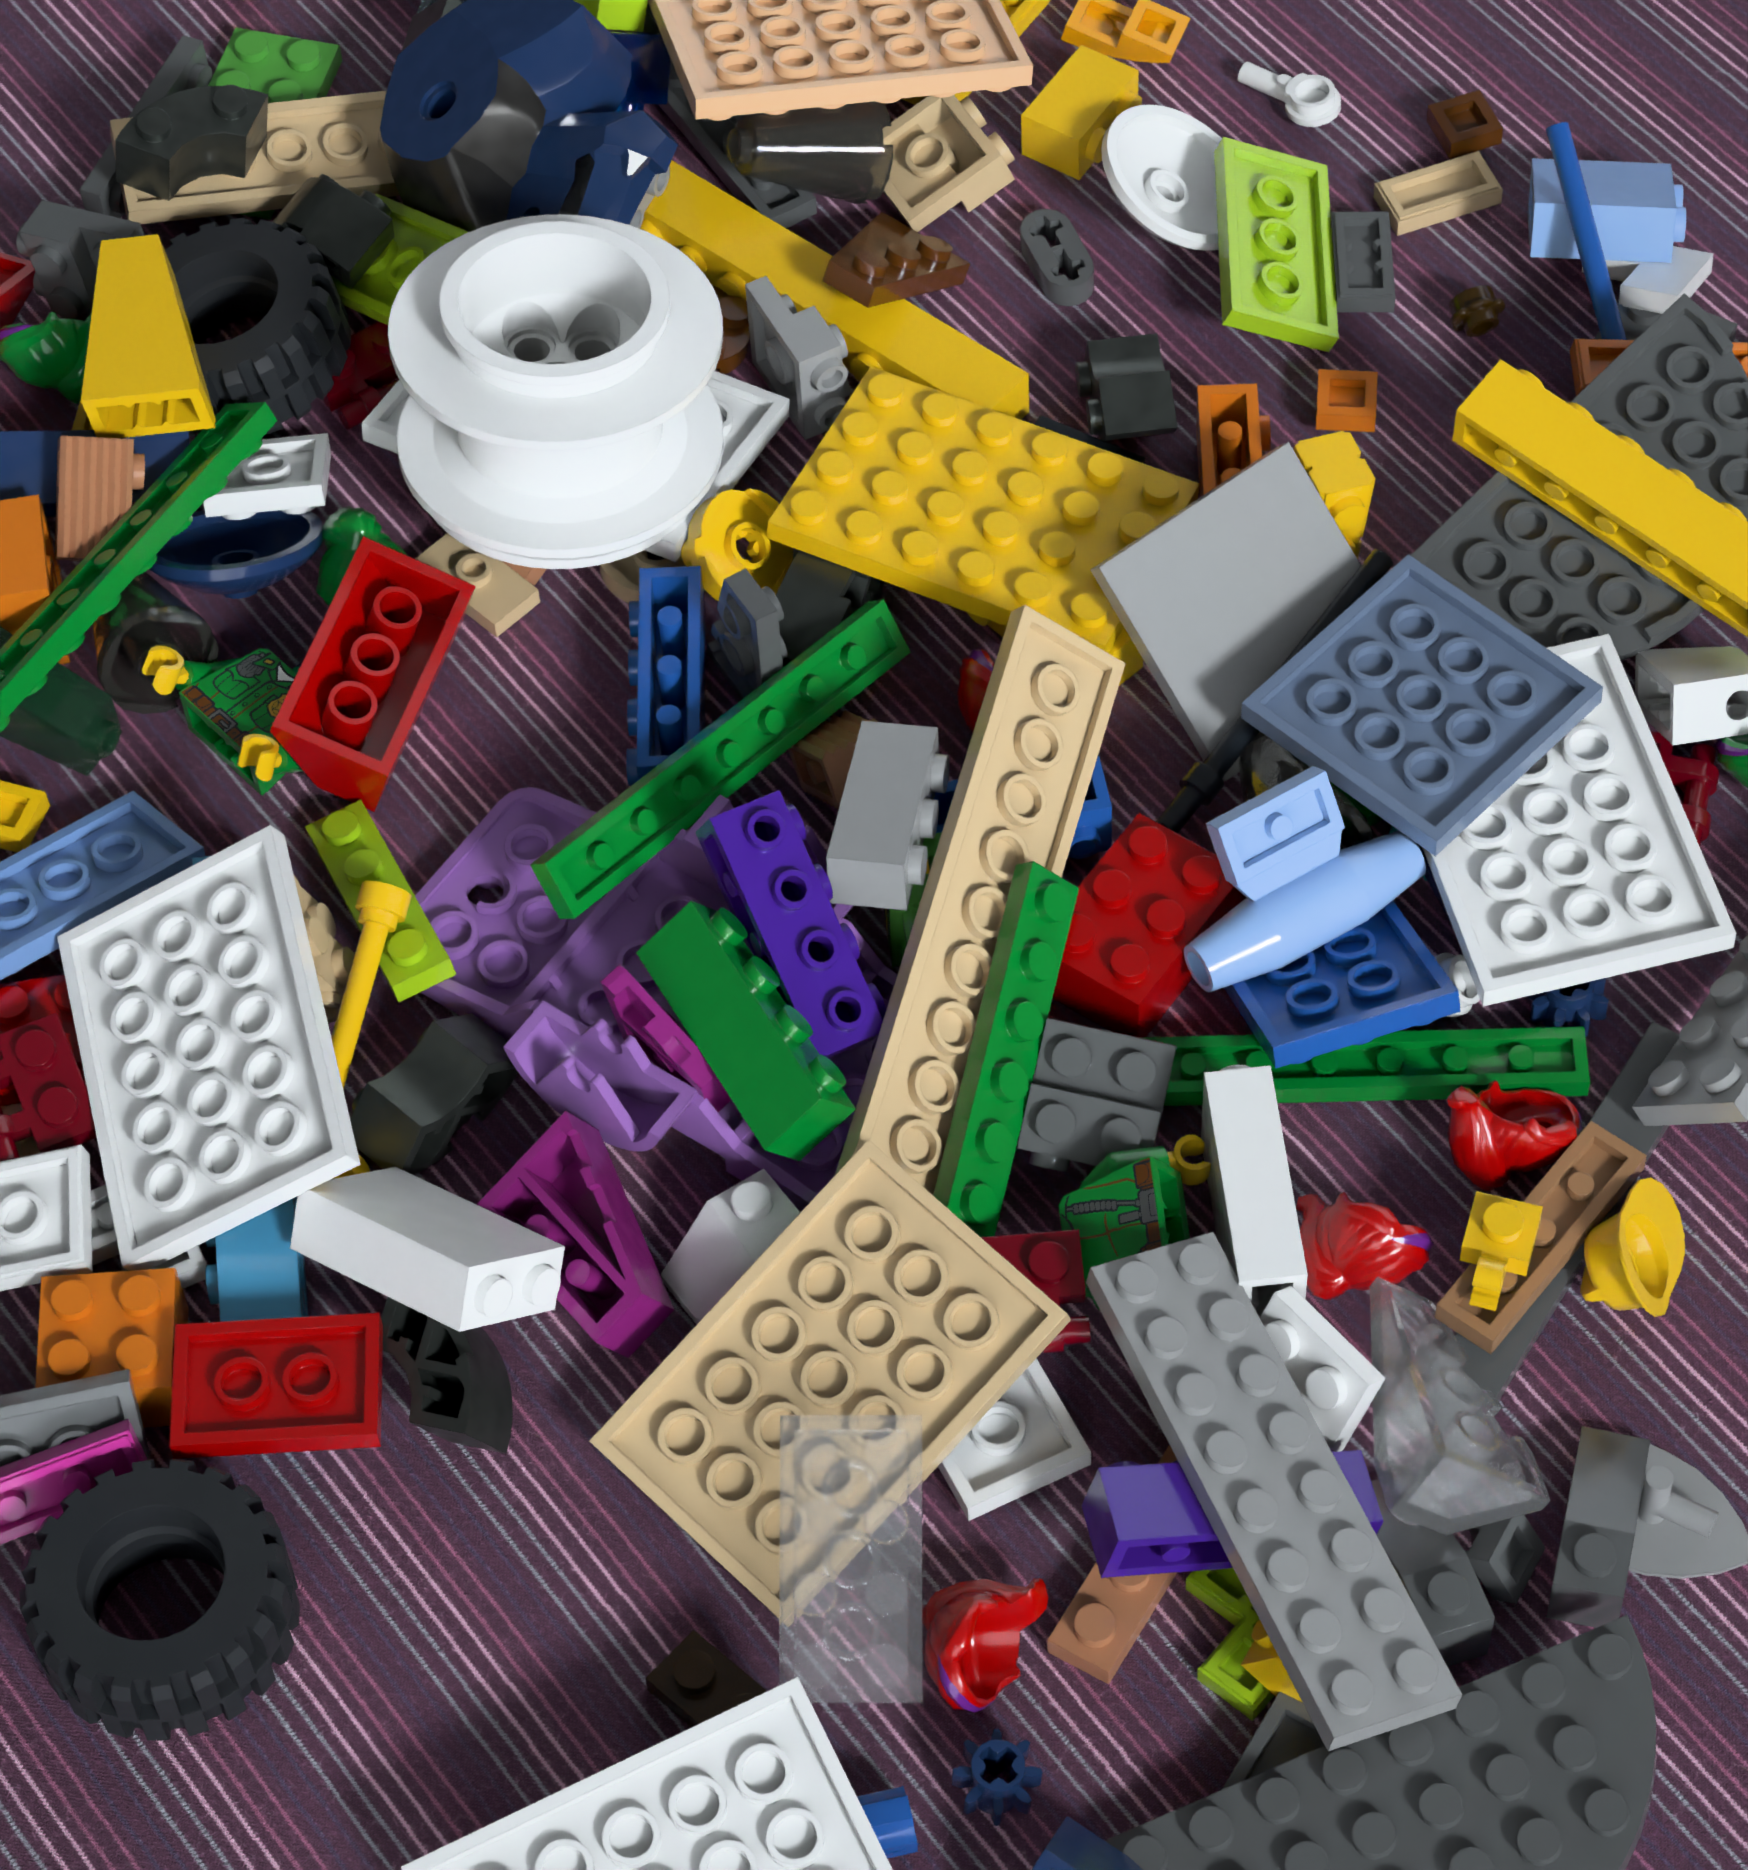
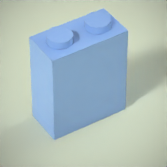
M1532 158L1527 211L1530 257L1580 259L1554 160ZM1579 160L1605 260L1671 263L1673 242H1684L1686 230V207H1683V185L1673 183L1671 164Z

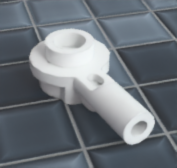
M1245 62L1239 71L1238 81L1285 102L1286 114L1290 120L1298 125L1305 127L1322 126L1334 120L1341 111V96L1332 81L1324 76L1307 75L1305 73L1298 74L1295 77L1286 74L1277 75L1251 62Z

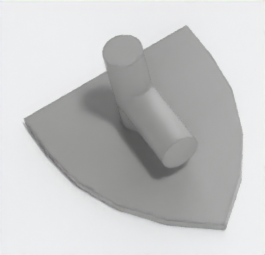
M1650 1444L1629 1571L1645 1576L1684 1579L1717 1575L1748 1564V1534L1742 1520L1724 1494L1695 1467L1669 1452Z

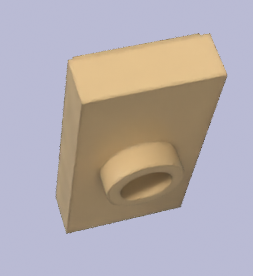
M448 533L415 558L420 562L475 585L476 587L466 614L495 637L501 635L540 603L538 589L504 562L465 546Z

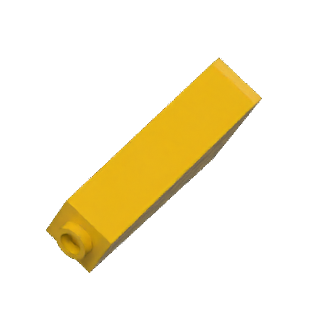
M158 234L101 240L81 394V403L97 438H127L215 428L216 418L175 274Z

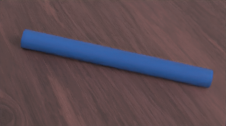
M1561 122L1546 128V134L1601 338L1627 340L1569 123Z

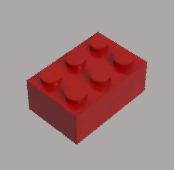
M1138 813L1078 886L1079 891L1053 999L1109 1031L1135 1037H1147L1193 979L1185 962L1184 947L1245 899V896L1225 880L1217 855L1145 815Z

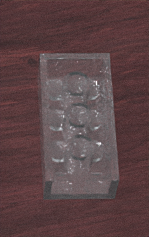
M780 1415L779 1685L798 1677L812 1705L924 1704L922 1415Z

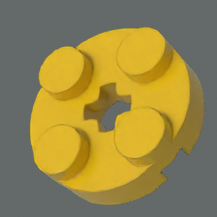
M749 488L745 491L730 489L720 492L705 500L696 509L688 527V539L681 548V557L686 567L701 566L703 588L717 601H719L724 579L745 568L760 588L768 586L776 595L793 561L792 547L767 539L768 521L779 503L763 491ZM743 537L750 543L746 552L752 558L751 562L743 559L736 548V541Z

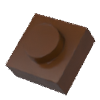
M1480 89L1428 105L1426 121L1449 159L1502 144L1503 126Z

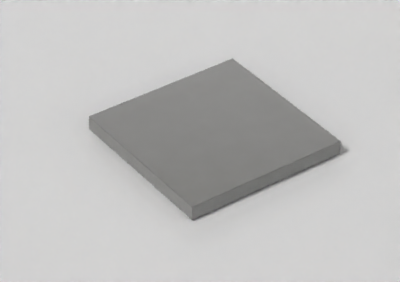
M1287 442L1274 448L1090 571L1204 761L1241 716L1242 702L1277 671L1361 565L1290 443ZM1259 732L1222 778L1223 781H1227L1279 744L1262 732Z

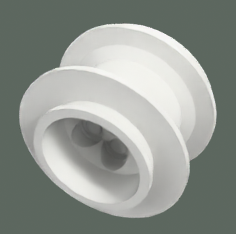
M538 215L521 217L478 228L448 242L423 260L399 289L391 308L388 325L391 360L398 378L410 394L402 409L397 428L399 465L409 490L422 508L433 517L439 526L460 543L493 559L532 568L574 569L611 563L632 556L660 542L663 537L671 533L687 518L709 491L721 465L724 448L723 421L720 408L715 396L707 385L721 355L723 316L718 297L706 275L689 257L667 241L628 224L591 216Z

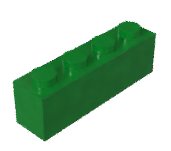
M690 901L647 941L636 954L763 1149L800 1161L856 1110L842 1089L846 1085V1079L830 1059L818 1053L809 1039L813 1034L810 1024L795 1008L786 1005L776 990L780 985L779 978L767 963L752 954L744 942L748 933L738 918L725 908L714 910Z

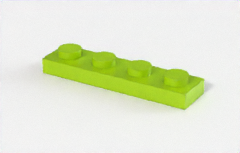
M361 799L305 826L313 846L360 932L363 925L358 922L360 912L355 908L363 881L369 880L391 884L406 890L412 895L405 921L397 923L395 932H388L379 967L399 1003L457 975L447 952Z

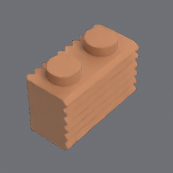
M60 436L58 438L55 560L82 561L132 507V490L144 489L145 454L133 453L134 439Z
M846 710L843 711L841 717L833 714L830 722L823 721L819 727L813 729L788 749L804 792H807L808 795L811 794L812 797L815 796L816 799L822 800L823 803L826 802L827 805L834 806L838 810L861 722H878L875 718L866 720Z

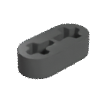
M1051 209L1036 210L1028 214L1022 220L1020 227V248L1044 295L1051 302L1062 306H1074L1087 301L1094 289V265L1070 220L1063 213ZM1043 235H1046L1049 240H1055V246L1050 247ZM1064 267L1069 278L1072 280H1069L1065 275H1059V269Z

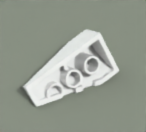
M765 1169L706 1202L661 1273L665 1286L696 1325L800 1214L799 1210Z

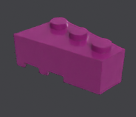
M565 1111L476 1205L564 1245L565 1250L560 1275L561 1283L557 1300L596 1343L629 1358L674 1311V1307L599 1130Z

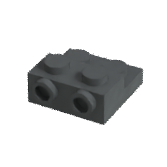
M42 200L29 219L20 227L16 244L21 255L30 257L35 269L34 290L37 295L47 298L51 311L66 319L85 321L92 313L101 240L145 235L141 224L138 222Z
M1047 1018L1017 1148L1031 1151L1029 1164L1067 1172L1070 1160L1095 1165L1096 1167L1111 1152L1155 1147L1177 1046Z

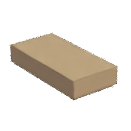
M1476 151L1374 183L1373 197L1382 211H1389L1390 225L1395 234L1399 236L1501 204L1503 189L1480 152Z

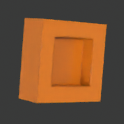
M1318 369L1316 430L1375 432L1378 372Z

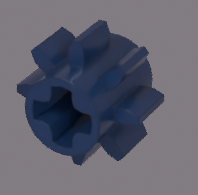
M1606 978L1527 996L1533 1001L1530 1013L1531 1022L1542 1021L1545 1027H1584L1585 1038L1588 1037L1590 1018L1595 1020L1606 1019L1609 999L1603 996Z
M994 1729L991 1740L980 1746L970 1740L964 1742L962 1754L965 1761L971 1767L959 1766L954 1768L952 1772V1785L958 1788L969 1787L963 1810L967 1815L979 1808L981 1811L991 1814L994 1826H1000L1003 1813L1010 1811L1014 1807L1026 1815L1030 1812L1032 1800L1023 1787L1034 1788L1041 1785L1042 1769L1036 1766L1025 1767V1761L1030 1748V1742L1027 1739L1015 1746L1009 1741L1002 1740L1000 1729ZM985 1771L993 1776H997L1003 1771L1010 1774L1009 1784L1001 1778L993 1780L990 1784L984 1781Z

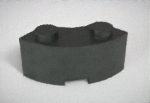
M236 85L206 86L179 91L153 102L136 114L121 130L115 140L116 182L170 201L182 186L200 177L225 174L245 178L267 137L268 94L241 88Z
M324 174L307 179L273 221L280 224L283 230L287 227L306 237L307 240L305 242L316 246L323 256L330 275L350 289L356 285L395 237L393 219L389 217L392 212L379 197L367 190H364L358 196Z
M1158 334L1087 341L1084 361L1075 363V373L1079 397L1090 396V399L1086 400L1087 422L1090 435L1099 434L1102 441L1175 433L1177 430V420L1170 371L1165 370Z
M795 549L793 561L776 594L784 613V619L779 622V629L787 649V658L794 660L868 601L880 600L884 581Z
M473 1013L432 1021L421 1034L417 1046L403 1062L386 1075L368 1082L355 1097L352 1104L353 1114L350 1121L357 1149L382 1169L397 1167L412 1175L423 1171L445 1157L453 1150L452 1143L450 1142L452 1135L472 1115L483 1122L501 1100L518 1074L503 1047L508 1041Z
M387 1297L381 1317L383 1324V1351L393 1355L406 1371L412 1395L409 1423L452 1443L506 1454L511 1436L513 1416L511 1385L503 1359L491 1338L481 1327L458 1332Z

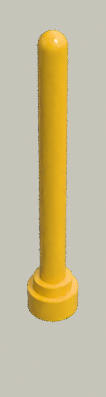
M368 880L363 881L361 884L355 908L360 912L358 922L363 925L331 1036L343 1089L388 932H395L397 923L405 921L412 895L406 890L378 881Z

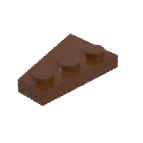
M881 212L829 260L822 281L869 308L961 285L964 283L971 263L952 253L953 248L946 241L933 236H923Z

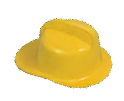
M1651 1177L1637 1180L1630 1189L1621 1211L1588 1232L1584 1240L1586 1266L1580 1293L1585 1301H1603L1613 1310L1621 1311L1644 1308L1646 1312L1654 1317L1665 1315L1685 1257V1234L1675 1201L1661 1182Z

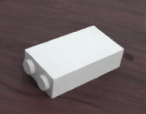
M1231 1065L1219 1071L1204 1072L1201 1139L1205 1142L1204 1161L1211 1163L1207 1182L1216 1236L1237 1275L1239 1286H1243L1260 1318L1274 1292L1292 1286L1306 1299L1308 1276L1271 1065L1261 1067Z
M392 1167L331 1179L298 1195L290 1249L461 1332L555 1310L557 1294L561 1283L560 1275L565 1246L404 1170Z

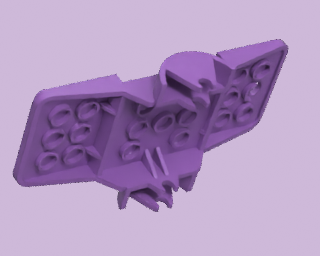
M533 787L520 788L505 795L415 895L457 974L420 993L458 1015L473 1013L508 1042L503 1046L504 1050L528 1085L560 1115L567 1111L597 1128L605 1143L629 1151H647L656 1146L672 1127L724 1157L726 1172L742 1181L765 1169L801 1213L835 1176L854 1112L800 1161L765 1151L732 1100L721 1111L717 1112L708 1099H704L694 1087L652 1064L633 1036L629 1035L625 1040L623 1039L600 982L621 964L647 993L675 1019L683 1032L692 1040L636 952L690 901L714 910L725 908L730 911L695 833L709 818L733 809L730 800L719 795L689 831L681 829L674 837L675 840L575 919H560L530 864L597 812L543 789ZM806 825V839L803 843L812 863L820 864L827 874V853L812 828ZM476 885L485 889L498 886L503 889V895L496 903L479 901L477 904H473L468 899V894ZM831 903L839 923L847 924L852 930L860 951V957L856 960L866 983H873L877 987L887 1010L898 974L882 963L854 925L844 919L854 905ZM878 1037L830 1059L844 1075L846 1085L842 1089L855 1108Z

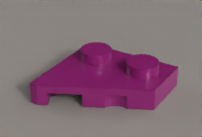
M621 964L600 981L624 1040L629 1035L633 1036L652 1064L694 1087L704 1099H708L717 1112L721 1111L731 1101L728 1093L695 1043L683 1032L675 1019L647 993Z

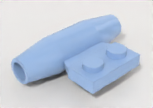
M1312 766L1205 823L1225 880L1239 890L1246 899L1184 947L1185 962L1194 980L1206 992H1212L1280 969L1368 921L1419 880L1426 872V864L1422 852L1416 842L1400 831L1340 850L1341 833L1345 825L1326 771Z

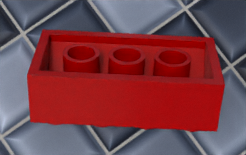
M363 536L270 730L272 735L318 788L352 803L361 799L366 809L375 812L462 624L475 590V585Z

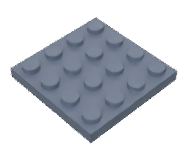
M1408 554L1242 702L1241 718L1309 767L1314 766L1325 770L1330 782L1436 857L1601 703L1603 686Z

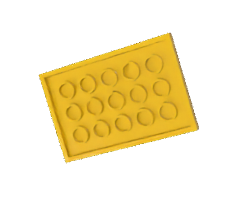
M870 366L769 519L767 539L1007 626L1011 611L1026 605L1109 653L1124 626L1090 570L1198 499L1200 483Z

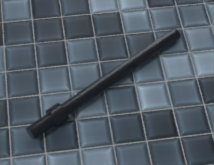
M1374 549L1277 671L1393 566V561L1385 552L1379 549ZM1240 716L1204 762H1195L1179 781L1180 792L1155 822L1178 834L1200 805L1208 806L1224 787L1222 778L1260 731Z

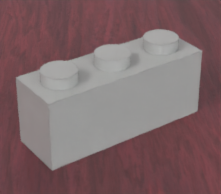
M872 721L861 722L826 856L827 875L833 891V898L830 900V903L907 911L913 884H924L928 852L927 847L923 846L924 838H935L939 805L938 800H934L936 792H946L949 779V755L939 754L938 727Z

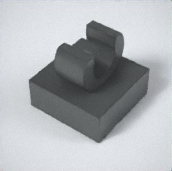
M1495 1502L1486 1519L1475 1518L1468 1521L1466 1528L1474 1538V1542L1470 1550L1465 1551L1471 1562L1477 1578L1481 1580L1493 1600L1517 1604L1546 1547L1518 1505Z

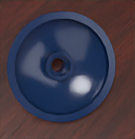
M205 510L194 512L192 514L193 521L189 527L180 534L171 537L156 554L157 561L149 570L165 581L200 593L223 594L224 597L231 599L250 597L256 594L259 589L281 581L311 559L323 542L322 521L311 511L303 514H287L282 510L257 512L253 516L242 520H228L222 516L206 517Z

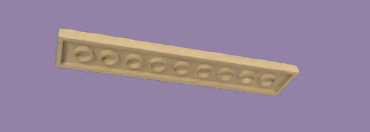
M1026 605L1010 613L835 1175L869 1139L929 1193L934 1194L1015 866L1034 861L1062 877L1126 663Z

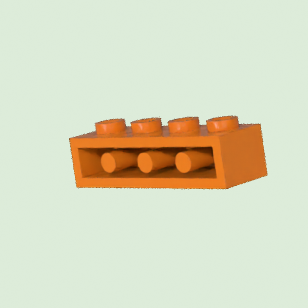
M1257 383L1197 385L1196 438L1200 497L1261 458L1262 451H1270V416H1259Z

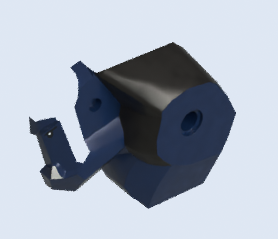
M467 0L429 26L397 56L385 95L380 125L381 137L391 174L403 204L467 232L510 219L538 215H558L575 179V162L588 153L592 156L595 164L578 215L603 218L629 225L655 174L667 172L678 143L663 125L643 110L615 112L625 97L630 83L633 55L583 5L573 0Z

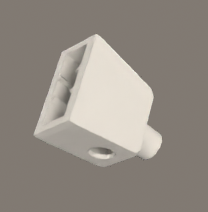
M1731 646L1648 649L1638 652L1635 665V696L1645 720L1672 745L1748 734V656L1739 648Z

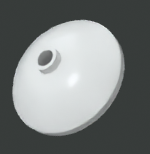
M1139 105L1120 113L1107 128L1101 147L1105 174L1119 203L1143 228L1170 244L1194 250H1219L1214 150L1222 138L1192 116L1165 106Z

